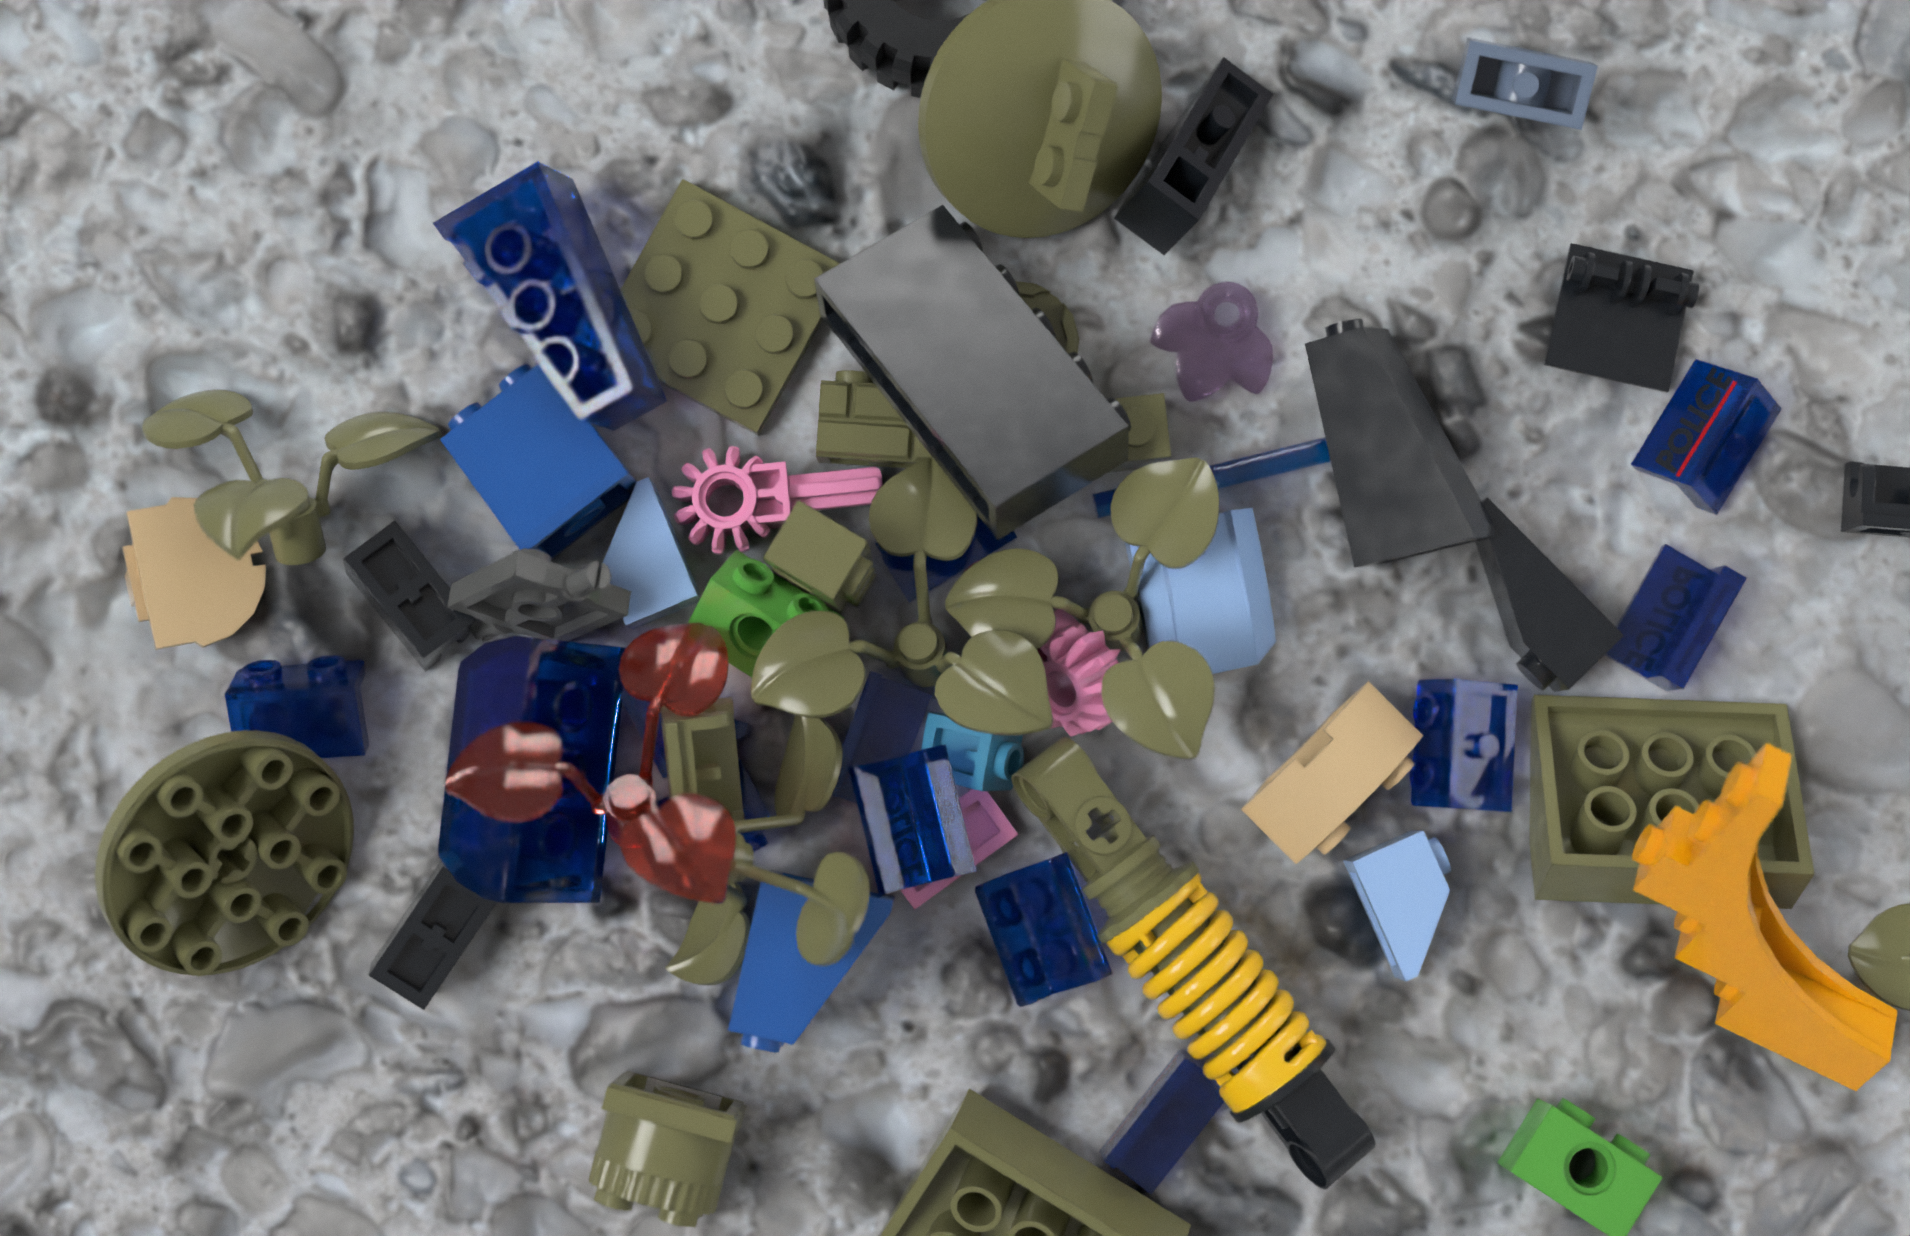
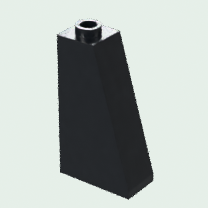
M1352 319L1325 327L1327 337L1305 343L1354 568L1383 565L1497 537L1492 519L1389 330L1364 327L1363 319Z

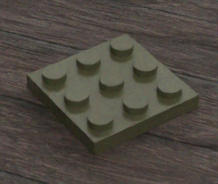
M682 179L592 339L591 344L596 349L759 436L823 321L819 311L814 278L840 263Z

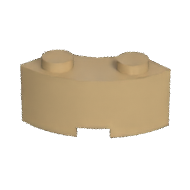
M1368 681L1332 712L1319 728L1262 783L1241 810L1295 864L1315 848L1325 855L1350 831L1351 827L1345 820L1380 785L1389 790L1412 769L1415 763L1407 755L1423 735Z

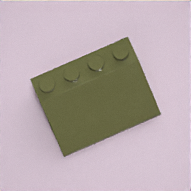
M1533 695L1531 700L1529 846L1535 900L1660 904L1633 891L1639 863L1632 860V854L1642 831L1649 824L1657 827L1675 806L1695 814L1703 801L1709 800L1714 802L1720 796L1723 785L1733 767L1739 762L1747 765L1762 747L1768 743L1791 754L1792 757L1782 807L1759 838L1758 857L1768 892L1778 909H1792L1815 873L1787 704Z
M968 1089L878 1236H1188L1191 1224L978 1093Z

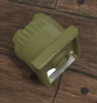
M623 1072L607 1086L601 1109L607 1110L588 1178L589 1182L597 1187L593 1200L606 1207L625 1211L632 1210L634 1202L659 1208L658 1219L677 1226L696 1227L699 1217H702L703 1214L710 1215L716 1212L735 1137L741 1128L747 1105H744L743 1101L639 1073Z

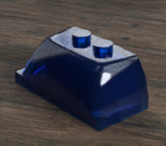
M511 636L484 643L460 662L438 843V856L458 883L483 899L500 903H600L629 648Z

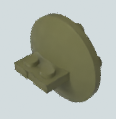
M988 0L981 4L956 26L939 48L927 73L922 89L918 115L919 142L925 166L939 192L958 212L971 222L991 232L1009 237L1037 238L1056 235L1076 228L1102 213L1125 192L1146 161L1157 133L1161 114L1162 85L1159 66L1150 41L1134 18L1111 0Z
M251 730L226 732L203 738L176 750L150 768L134 783L112 813L99 844L95 866L96 893L105 920L119 940L139 959L164 971L182 975L204 976L231 972L260 962L284 947L298 943L304 938L308 928L328 906L336 891L343 885L347 877V867L354 839V818L347 791L334 770L313 750L303 743L277 733ZM319 893L323 894L319 902L305 915L314 898Z

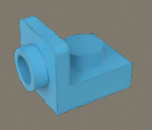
M928 712L916 775L978 791L1012 790V775L1022 768L1024 762V750L1021 745L1023 735H994L976 732L956 724L945 713Z

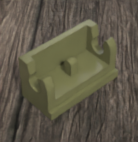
M732 697L660 705L672 827L675 839L680 829L690 821L717 828L720 818L732 821L744 820Z

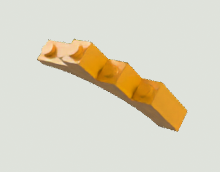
M1766 743L1747 765L1739 762L1733 767L1723 785L1720 796L1714 802L1709 800L1703 801L1695 814L1675 806L1657 827L1651 824L1645 827L1636 842L1632 854V860L1639 863L1633 891L1677 911L1674 929L1680 931L1675 959L1717 978L1714 994L1720 997L1715 1019L1716 1025L1857 1091L1890 1062L1898 1010L1855 987L1821 961L1788 926L1768 892L1758 857V841L1782 807L1792 755Z

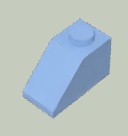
M649 477L636 482L603 560V563L606 564L611 573L610 584L631 591L628 616L623 617L625 625L631 629H636L694 605L701 598L656 485Z
M1410 830L1343 860L1394 977L1403 981H1409L1419 975L1450 892L1444 875L1451 872L1449 860L1436 837L1427 839L1424 830Z

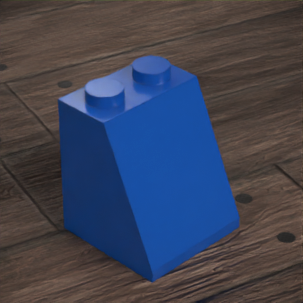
M541 361L533 368L527 363L509 373L498 386L502 392L484 406L476 402L457 413L448 423L451 431L440 440L519 549L538 550L548 554L553 559L630 499L637 480L552 371Z
M769 870L811 886L814 883L812 878ZM761 882L728 1031L743 1034L741 1045L757 1050L778 1053L784 1043L794 1045L893 910L895 896L869 892L867 911L860 928L854 933L851 947L839 961L826 967L807 962L798 950L796 938L797 923L800 912L808 898Z

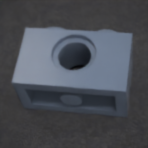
M1467 37L1452 100L1456 105L1582 130L1598 66L1589 61Z

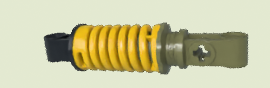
M1062 737L1015 772L1011 779L1017 795L1028 810L1039 818L1060 846L1064 855L1069 858L1084 878L1086 884L1083 886L1082 891L1088 899H1097L1101 908L1106 910L1105 913L1109 918L1097 933L1099 940L1102 944L1106 943L1114 955L1122 956L1129 964L1127 970L1131 978L1141 979L1150 972L1154 974L1152 978L1143 984L1142 992L1146 998L1151 1000L1157 999L1165 992L1169 994L1168 997L1159 1003L1157 1007L1158 1014L1166 1020L1174 1018L1181 1012L1184 1014L1174 1023L1172 1030L1174 1035L1181 1040L1191 1037L1196 1032L1199 1034L1187 1047L1188 1053L1193 1059L1200 1060L1211 1053L1214 1054L1205 1061L1203 1073L1208 1079L1216 1080L1220 1085L1219 1094L1231 1109L1230 1115L1237 1123H1241L1261 1114L1286 1146L1290 1157L1303 1175L1317 1187L1328 1189L1375 1148L1376 1145L1374 1136L1367 1124L1349 1107L1321 1070V1067L1335 1051L1331 1041L1315 1034L1312 1030L1307 1032L1309 1029L1308 1016L1299 1011L1291 1012L1294 1007L1292 995L1289 991L1278 989V977L1274 971L1262 970L1264 966L1263 957L1256 950H1247L1248 937L1240 930H1231L1233 927V917L1225 910H1216L1219 904L1218 897L1215 893L1207 892L1201 884L1199 868L1194 862L1174 869L1170 864L1166 863L1165 857L1159 853V848L1162 846L1154 835L1144 836L1129 816L1125 807L1117 800L1098 775L1089 756L1076 742L1068 737ZM1095 821L1100 826L1102 832L1093 841L1088 836L1086 830ZM1235 1067L1238 1070L1236 1074L1232 1072V1069Z

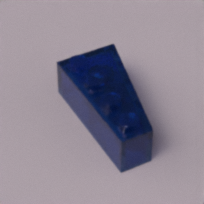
M537 161L433 222V225L446 241L451 242L465 260L463 265L475 281L484 285L501 308L499 313L513 331L519 332L534 352L532 357L579 420L615 431L667 402L656 372L572 178Z

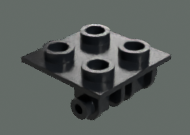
M1571 243L1569 245L1544 365L1668 393L1686 307L1693 308L1699 294V283L1692 282L1694 270Z

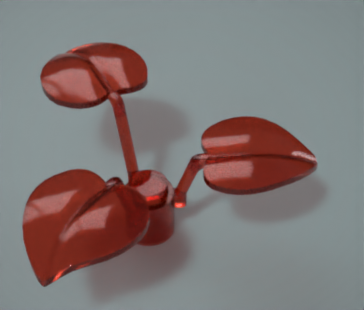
M688 623L654 628L639 635L627 646L619 665L623 687L634 698L651 701L646 714L640 772L638 775L627 774L616 778L607 787L603 795L598 794L574 765L567 762H559L563 750L559 734L551 728L532 722L507 723L483 733L463 749L446 776V793L462 799L478 812L488 817L508 822L529 821L549 811L562 795L563 784L561 776L566 777L591 803L594 814H605L609 835L616 844L621 846L624 861L635 874L669 893L692 900L723 904L727 895L729 873L736 849V829L729 811L712 798L689 793L679 794L670 798L659 809L656 793L652 786V769L658 720L662 707L665 706L677 715L692 717L710 708L723 692L729 671L728 651L721 634L712 626H706L702 623Z

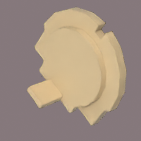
M171 497L166 505L131 510L126 513L133 545L122 547L127 567L125 573L130 604L135 606L138 622H150L155 650L192 643L204 648L231 637L254 615L265 589L266 564L253 566L251 557L263 552L258 541L240 560L232 557L215 544L200 527L194 512V504L197 498Z

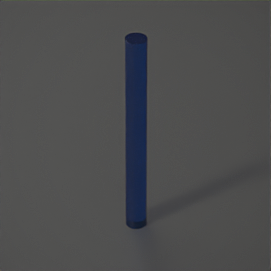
M1323 437L1209 465L1213 472L1218 489L1331 462L1326 438ZM1117 488L1092 494L1097 518L1111 516L1110 505Z

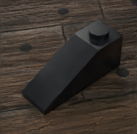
M1223 57L1145 167L1114 219L1165 255L1200 220L1273 93Z
M1487 497L1481 501L1494 523L1497 537L1475 543L1509 645L1521 658L1516 665L1521 673L1541 690H1545L1548 686L1554 692L1568 690L1624 635Z

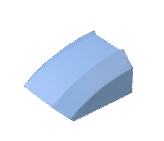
M1253 508L1229 510L1219 513L1216 532L1211 544L1201 557L1182 569L1167 568L1160 564L1151 553L1145 561L1138 589L1139 596L1137 597L1148 649L1162 641L1183 643L1195 649L1204 657L1212 674L1258 665L1276 643L1267 577ZM1125 542L1131 569L1134 555L1140 546L1130 545Z

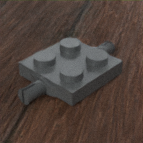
M519 549L451 583L447 607L474 616L476 622L470 627L472 635L477 640L482 638V641L485 642L499 634L506 635L512 632L560 645L628 616L631 591L610 584L611 573L603 562L598 565L599 561H593L580 569H569L552 563V558L544 552L533 549Z

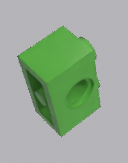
M736 549L709 580L682 634L752 678L753 670L762 648L782 624L797 615L811 611L838 613L827 607L818 597L803 592L773 573L764 563L751 559Z
M1537 1098L1497 1163L1608 1236H1627L1663 1178L1645 1166L1651 1154L1616 1133L1611 1143L1590 1130L1596 1119L1564 1098H1561L1556 1107ZM1591 1148L1595 1156L1594 1170L1585 1179L1573 1180L1569 1172L1571 1158L1579 1150Z

